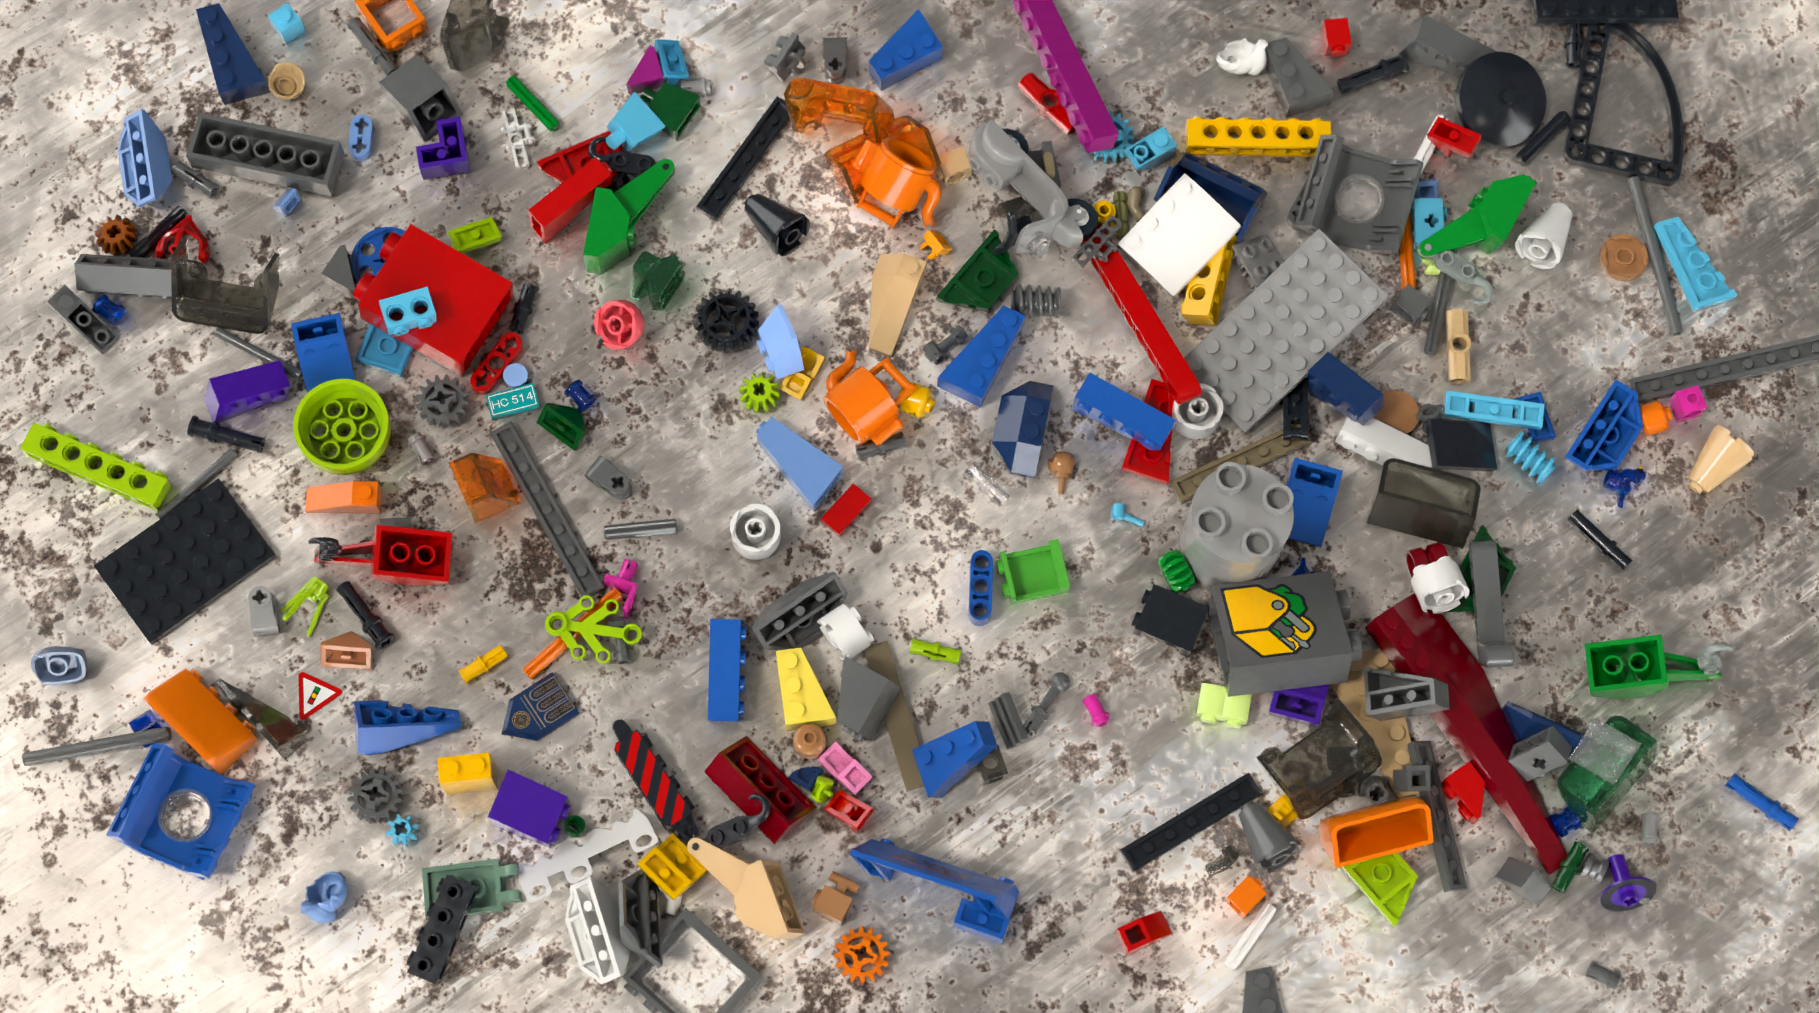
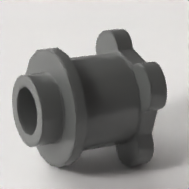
M1425 404L1422 406L1421 411L1416 414V419L1423 421L1422 430L1424 433H1427L1425 421L1428 419H1442L1441 412L1445 410L1442 404Z

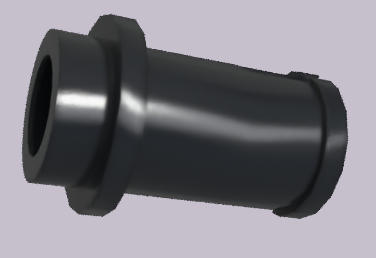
M619 173L612 180V184L606 189H611L614 193L629 183L631 179L627 174Z

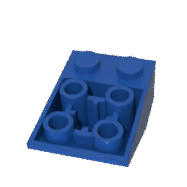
M340 313L291 323L307 393L319 384L330 380H356L345 324Z
M1294 458L1286 482V486L1290 488L1294 498L1292 504L1294 520L1288 539L1322 547L1343 473L1342 470Z

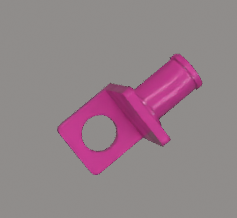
M624 559L617 577L610 574H605L604 577L606 588H616L619 592L628 595L623 607L625 618H628L638 595L637 584L631 581L639 565L634 560L629 564L630 559Z

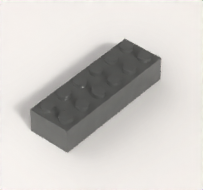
M199 112L186 157L193 168L332 196L344 157V150L340 141Z

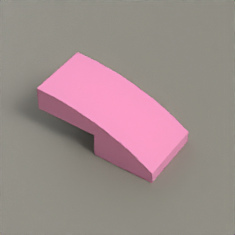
M836 741L816 759L854 795L872 778L867 770L856 759H852Z

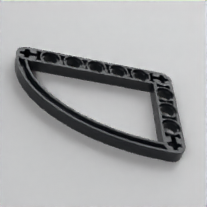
M1588 24L1570 113L1571 119L1568 124L1563 149L1564 160L1574 166L1627 178L1639 176L1640 181L1662 186L1674 185L1681 175L1684 135L1680 103L1667 67L1654 47L1630 25L1601 24L1603 28L1599 35H1595L1597 25ZM1610 33L1631 45L1642 56L1657 80L1664 99L1669 123V162L1589 143ZM1591 42L1599 43L1601 51H1592L1589 44ZM1587 63L1595 64L1597 72H1588L1585 65ZM1581 85H1590L1593 88V93H1584L1581 90ZM1577 106H1586L1589 109V114H1579ZM1576 126L1582 127L1585 135L1581 137L1576 136L1573 133V128ZM1575 143L1579 144L1576 151L1577 157H1574L1573 152H1571ZM1592 154H1601L1604 157V162H1594ZM1619 158L1624 159L1628 167L1625 169L1619 168L1615 160ZM1639 165H1649L1651 173H1642L1639 170ZM1657 167H1658V168H1659V170H1658L1659 173H1658L1657 176H1655L1654 174L1656 173V170H1657ZM1666 170L1670 171L1671 178H1667Z

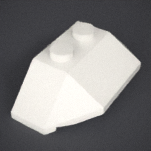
M588 877L570 886L569 893L571 894L567 903L565 921L580 969L596 979L599 984H605L624 975L631 950L624 947L620 941L619 908L616 899L594 877Z

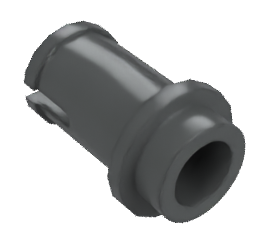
M1593 961L1585 975L1606 985L1607 989H1615L1621 978V975L1617 974V970L1611 971Z

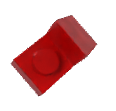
M1441 117L1436 119L1427 134V138L1448 158L1453 151L1471 158L1481 141L1480 134Z
M840 789L824 808L829 815L845 823L855 834L874 811L872 807Z

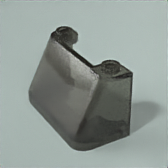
M1340 699L1323 710L1321 717L1323 725L1283 753L1278 747L1266 748L1256 757L1258 763L1288 805L1303 820L1313 816L1375 773L1382 764V758L1374 739Z

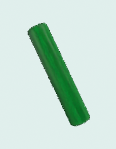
M513 75L507 79V87L549 131L553 132L559 127V120L517 76Z

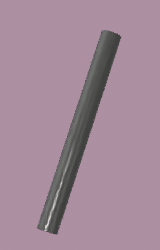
M220 327L216 329L214 336L266 363L280 360L285 373L298 380L302 378V370Z
M230 448L155 515L161 519L184 503L238 455Z

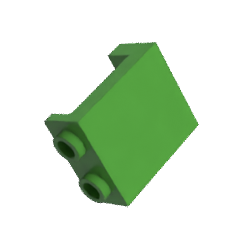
M1059 539L1050 540L1048 545L1008 554L1005 551L1000 552L999 560H996L998 574H1003L1005 583L1002 584L1004 598H1009L1010 605L1069 592L1070 583Z

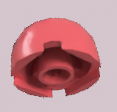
M627 300L606 302L602 308L598 309L594 319L597 336L600 335L605 341L602 343L612 349H624L636 343L642 336L645 325L641 310Z

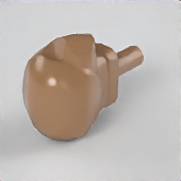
M1055 452L1053 457L1048 459V469L1054 472L1053 478L1059 479L1058 494H1064L1065 479L1070 480L1073 473L1075 457L1069 452Z

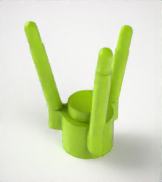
M313 576L281 608V612H285L290 608L283 616V620H288L306 599L313 603L319 600L307 631V636H311L324 603L329 598L326 594L329 587L323 581Z

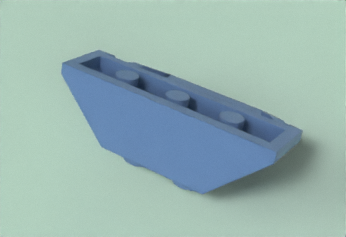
M141 109L124 118L123 125L125 127L122 131L118 147L124 195L138 207H143L158 199L173 182L166 137L147 112Z

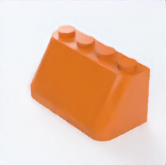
M185 668L152 689L143 699L202 758L222 775L258 740L253 734L256 729L246 719L241 722L236 717L239 712L230 703L223 705L218 700L221 695L211 685L206 688L201 683L204 678L194 668L191 671Z
M1402 797L1382 802L1381 805H1371L1328 816L1318 826L1319 840L1335 868L1434 843L1431 811L1427 803L1420 798Z

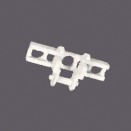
M514 108L511 109L512 111H502L506 128L501 127V132L508 134L510 145H506L505 148L506 151H512L516 169L519 170L530 167L524 145H531L536 139L531 137L529 130L532 128V124H518ZM508 115H513V122L507 121ZM522 131H525L526 138L522 139ZM518 136L520 141L513 143L511 141L512 138ZM522 149L521 154H516L515 150ZM524 158L525 164L519 165L518 159Z

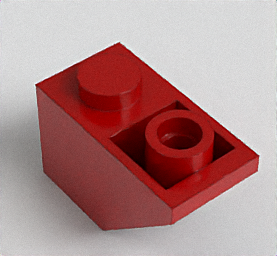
M1469 761L1446 777L1441 784L1446 797L1449 800L1453 799L1458 805V812L1466 821L1469 820L1473 824L1481 817L1485 781Z
M1162 911L1140 917L1117 928L1115 932L1126 956L1173 935Z

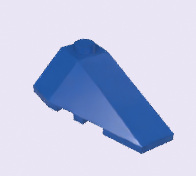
M354 701L355 741L358 754L374 755L376 753H385L459 729L462 724L459 710L429 706L423 710L411 708V704L405 703L402 704V707L388 706V701Z

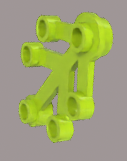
M589 595L582 596L579 602L565 613L555 611L547 616L545 620L547 632L555 637L560 636L571 650L570 653L573 659L577 661L583 660L587 652L582 645L576 643L569 631L581 633L596 654V660L603 665L610 662L611 653L602 647L594 635L620 638L629 645H636L642 639V631L636 624H628L624 628L597 625L608 615H615L619 612L620 606L614 599H608L603 607L582 622L571 620L581 612H588L594 608L595 601ZM586 599L591 600V606L588 608L582 605ZM615 603L616 609L614 611L607 610L608 604ZM557 620L562 621V626L559 629L553 626ZM631 631L637 632V637L633 640L628 638V634ZM578 648L583 650V654L580 657L574 656V651ZM602 652L608 654V658L604 661L599 659V655Z

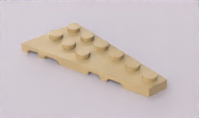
M1381 649L1362 651L1361 660L1351 662L1348 682L1330 684L1329 687L1333 689L1352 726L1368 748L1367 751L1381 770V775L1387 777V785L1394 797L1398 799L1420 795L1419 791H1397L1393 787V770L1402 769L1403 764H1412L1407 746L1408 743H1411L1406 717L1379 721L1368 717L1366 714L1363 666L1395 672V669Z

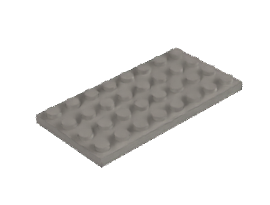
M1318 229L1184 359L1198 382L1211 386L1220 399H1222L1223 412L1247 434L1308 375V370L1327 352L1331 353L1387 300L1388 295Z

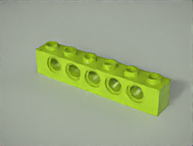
M33 422L19 448L25 456L156 512L163 506L172 488L167 479L168 476L157 470H154L153 473L145 470L146 467L136 461L128 463L123 461V457L115 452L110 451L107 454L100 451L101 448L91 442L83 444L78 441L79 438L65 432L62 435L57 433V429L49 424L43 423L41 426ZM57 442L58 446L54 450L49 451L48 447L52 443ZM80 452L77 459L70 460L73 453ZM102 461L100 468L92 469L96 462ZM125 471L123 477L114 479L117 472ZM147 480V484L143 488H137V484L140 481Z

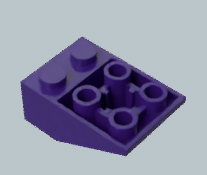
M1329 685L1274 691L1269 715L1319 728Z

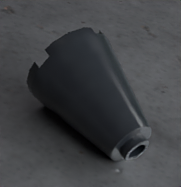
M759 193L751 195L746 199L745 213L775 254L786 256L800 246L801 242L798 240L802 235L807 236L810 228V220L804 214Z

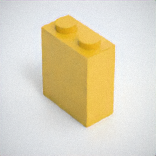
M489 752L437 758L439 784L447 795L498 790L496 764Z

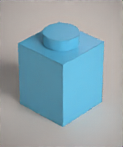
M285 3L268 15L272 28L286 45L306 32L302 20L288 3Z

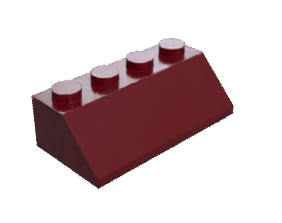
M747 736L719 752L704 771L712 782L746 816H755L762 811L761 802L759 800H750V795L761 794L767 798L771 807L770 815L765 822L757 827L774 845L788 836L817 808Z

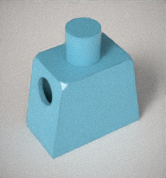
M634 92L608 123L607 129L612 134L606 138V143L612 149L622 145L627 151H631L655 138L666 126Z

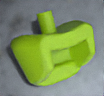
M818 776L812 788L811 797L818 803H825L828 797L833 796L831 789L834 781L824 776Z

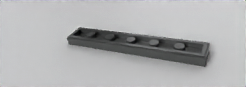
M1413 741L1407 744L1412 764L1430 765L1431 791H1419V794L1431 811L1434 839L1432 846L1444 892L1466 890L1467 884L1431 742Z

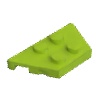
M1393 853L1341 867L1391 926L1395 928L1418 878V875L1398 853Z

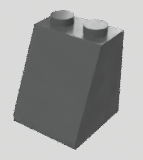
M416 55L379 81L388 99L424 142L438 133L436 120L463 115L446 82L419 55Z
M847 656L843 660L837 722L844 726L842 731L861 742L864 738L872 742L901 688L888 678Z

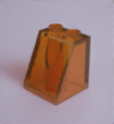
M469 453L448 462L475 523L521 504L501 459Z

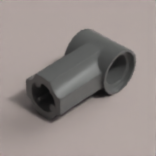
M1360 774L1358 783L1359 797L1368 798L1373 805H1381L1384 800H1388L1387 777Z

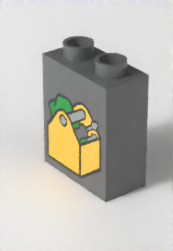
M1330 571L1211 585L1208 619L1228 697L1348 682L1351 662L1361 660L1362 646L1358 631L1346 630L1344 620L1350 619L1349 597L1346 590L1335 591Z

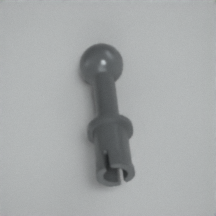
M1055 673L1050 679L1051 688L1040 705L1032 706V712L1023 724L1027 734L1031 731L1030 736L1034 737L1044 720L1049 719L1050 715L1047 711L1059 692H1064L1069 688L1070 679L1065 673Z

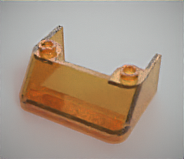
M909 115L901 116L829 149L824 153V157L843 194L854 204L859 203L858 197L862 195L865 188L860 181L863 173L854 169L852 163L856 160L865 141L871 139L880 144L886 137L907 141L928 154L938 166L942 163L928 128Z

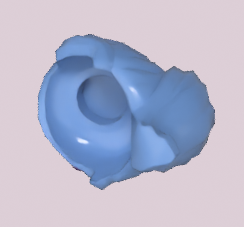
M327 872L317 878L310 886H306V900L301 903V913L306 914L311 921L318 924L334 921L337 917L336 910L342 906L347 897L348 884L345 877L339 872Z

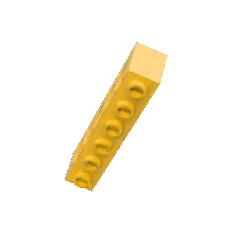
M1193 117L1187 119L1185 125V152L1194 155L1314 157L1320 136L1331 135V121H1324L1319 118L1310 121H1300L1297 118L1276 120L1274 118L1252 120L1251 118L1244 117L1239 120H1229L1226 117H1218L1216 119ZM1205 133H1212L1215 137L1208 138L1205 136ZM1236 133L1239 138H1232L1228 134ZM1252 134H1261L1263 138L1257 139ZM1276 134H1284L1287 138L1280 139ZM1307 134L1311 139H1303L1300 135Z

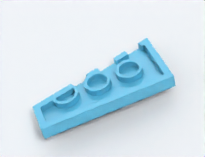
M1679 217L1660 221L1654 225L1655 231L1692 311L1730 301L1738 296L1734 289L1730 290L1724 282L1725 277L1720 271L1717 272L1710 264L1709 260L1711 259L1706 252H1702L1695 244L1697 242Z

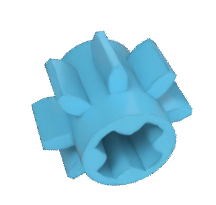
M397 814V820L387 822L391 827V831H387L386 835L387 837L394 836L392 840L394 846L402 842L405 847H408V841L411 839L417 840L414 831L418 830L419 827L416 824L410 825L412 822L411 816L404 820ZM399 827L402 828V829H403V828H406V829H407V833H406V834H404V833L399 834V833L397 832V829H398Z

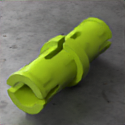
M913 638L909 653L931 658V661L934 662L940 660L958 665L962 650L940 645V642L937 641L934 644Z

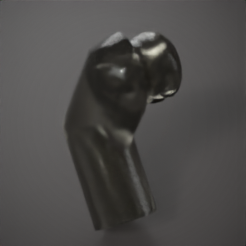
M1233 845L1222 849L1223 858L1205 865L1210 877L1228 870L1238 860L1239 854L1235 851Z

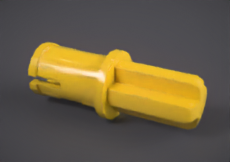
M498 645L483 656H476V660L459 669L458 672L465 683L468 684L484 672L489 673L488 669L507 658V653L501 645Z

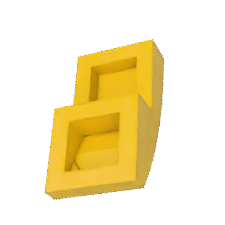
M803 346L800 352L804 370L786 376L780 386V390L799 400H802L826 360L825 356L806 346Z

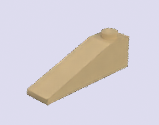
M904 253L881 254L872 275L869 331L870 350L892 357L926 274V261Z

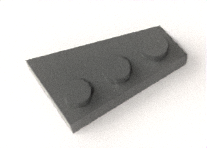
M1272 966L1245 972L1242 1013H1283Z

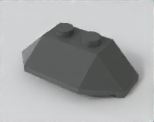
M835 572L807 579L765 607L751 629L764 649L779 651L803 648L823 634L819 628L822 625L817 620L843 604L847 591Z
M640 869L618 882L620 941L624 947H627L637 956L660 968L663 966L660 890L658 885Z

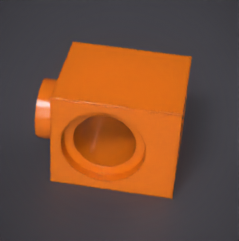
M1248 875L1228 895L1225 902L1243 919L1266 896L1265 886L1256 877L1252 879Z

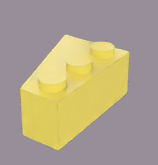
M794 648L776 651L786 731L797 730L805 724H815L819 727L836 725V716L802 649Z

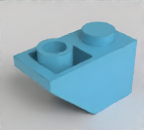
M1163 126L1126 148L1124 153L1137 171L1153 169L1175 156L1177 144Z

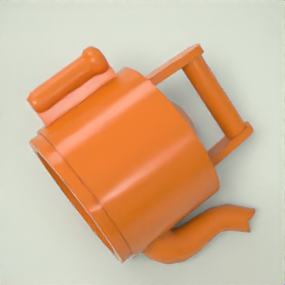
M886 137L880 144L867 139L856 160L852 163L854 169L863 173L860 181L865 188L856 208L863 209L890 225V228L893 229L903 212L914 210L923 193L927 191L928 196L922 209V220L925 228H927L928 224L935 226L933 210L938 205L942 194L939 183L933 178L936 169L933 159L920 148L898 138ZM867 193H870L882 203L899 209L900 211L897 216L893 217L866 201Z
M846 350L845 361L827 377L826 389L828 392L823 397V401L835 421L853 441L862 445L871 439L878 446L904 427L902 421L898 418L900 412L897 407L917 389V386L910 383L891 363L892 360L890 358H885L869 371L860 366L847 376L855 366L857 350L852 352ZM883 369L904 389L894 400L887 384L875 377Z

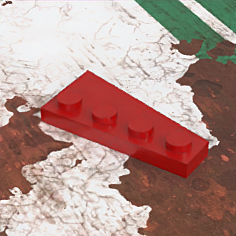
M1151 379L1144 403L1172 418L1174 398L1164 382ZM1172 431L1160 452L1155 449L1154 451L1149 450L1140 442L1131 439L1121 470L1168 485Z

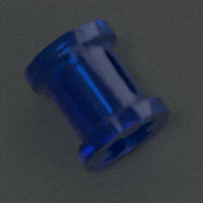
M102 294L94 302L92 311L107 318L111 325H116L123 318L126 308L123 305L118 306L109 300V296Z
M579 379L574 381L565 390L564 395L567 398L570 397L578 405L580 412H584L593 405L597 398L582 386L583 382Z

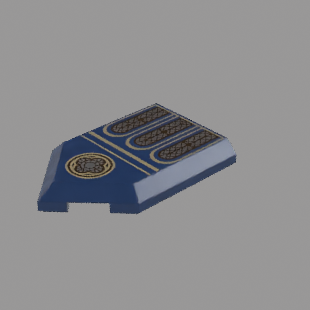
M550 673L509 700L501 735L537 742L579 715V712L555 675Z

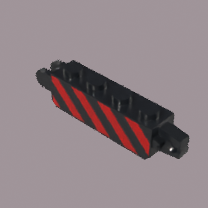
M615 720L614 724H612V729H614L613 732L619 740L614 748L616 756L665 830H676L687 843L692 838L699 836L700 833L693 820L692 810L695 808L687 795L682 797L678 791L681 786L675 776L671 775L669 777L664 770L667 765L660 754L655 756L650 748L653 744L646 733L641 735L637 729L632 732L624 720Z

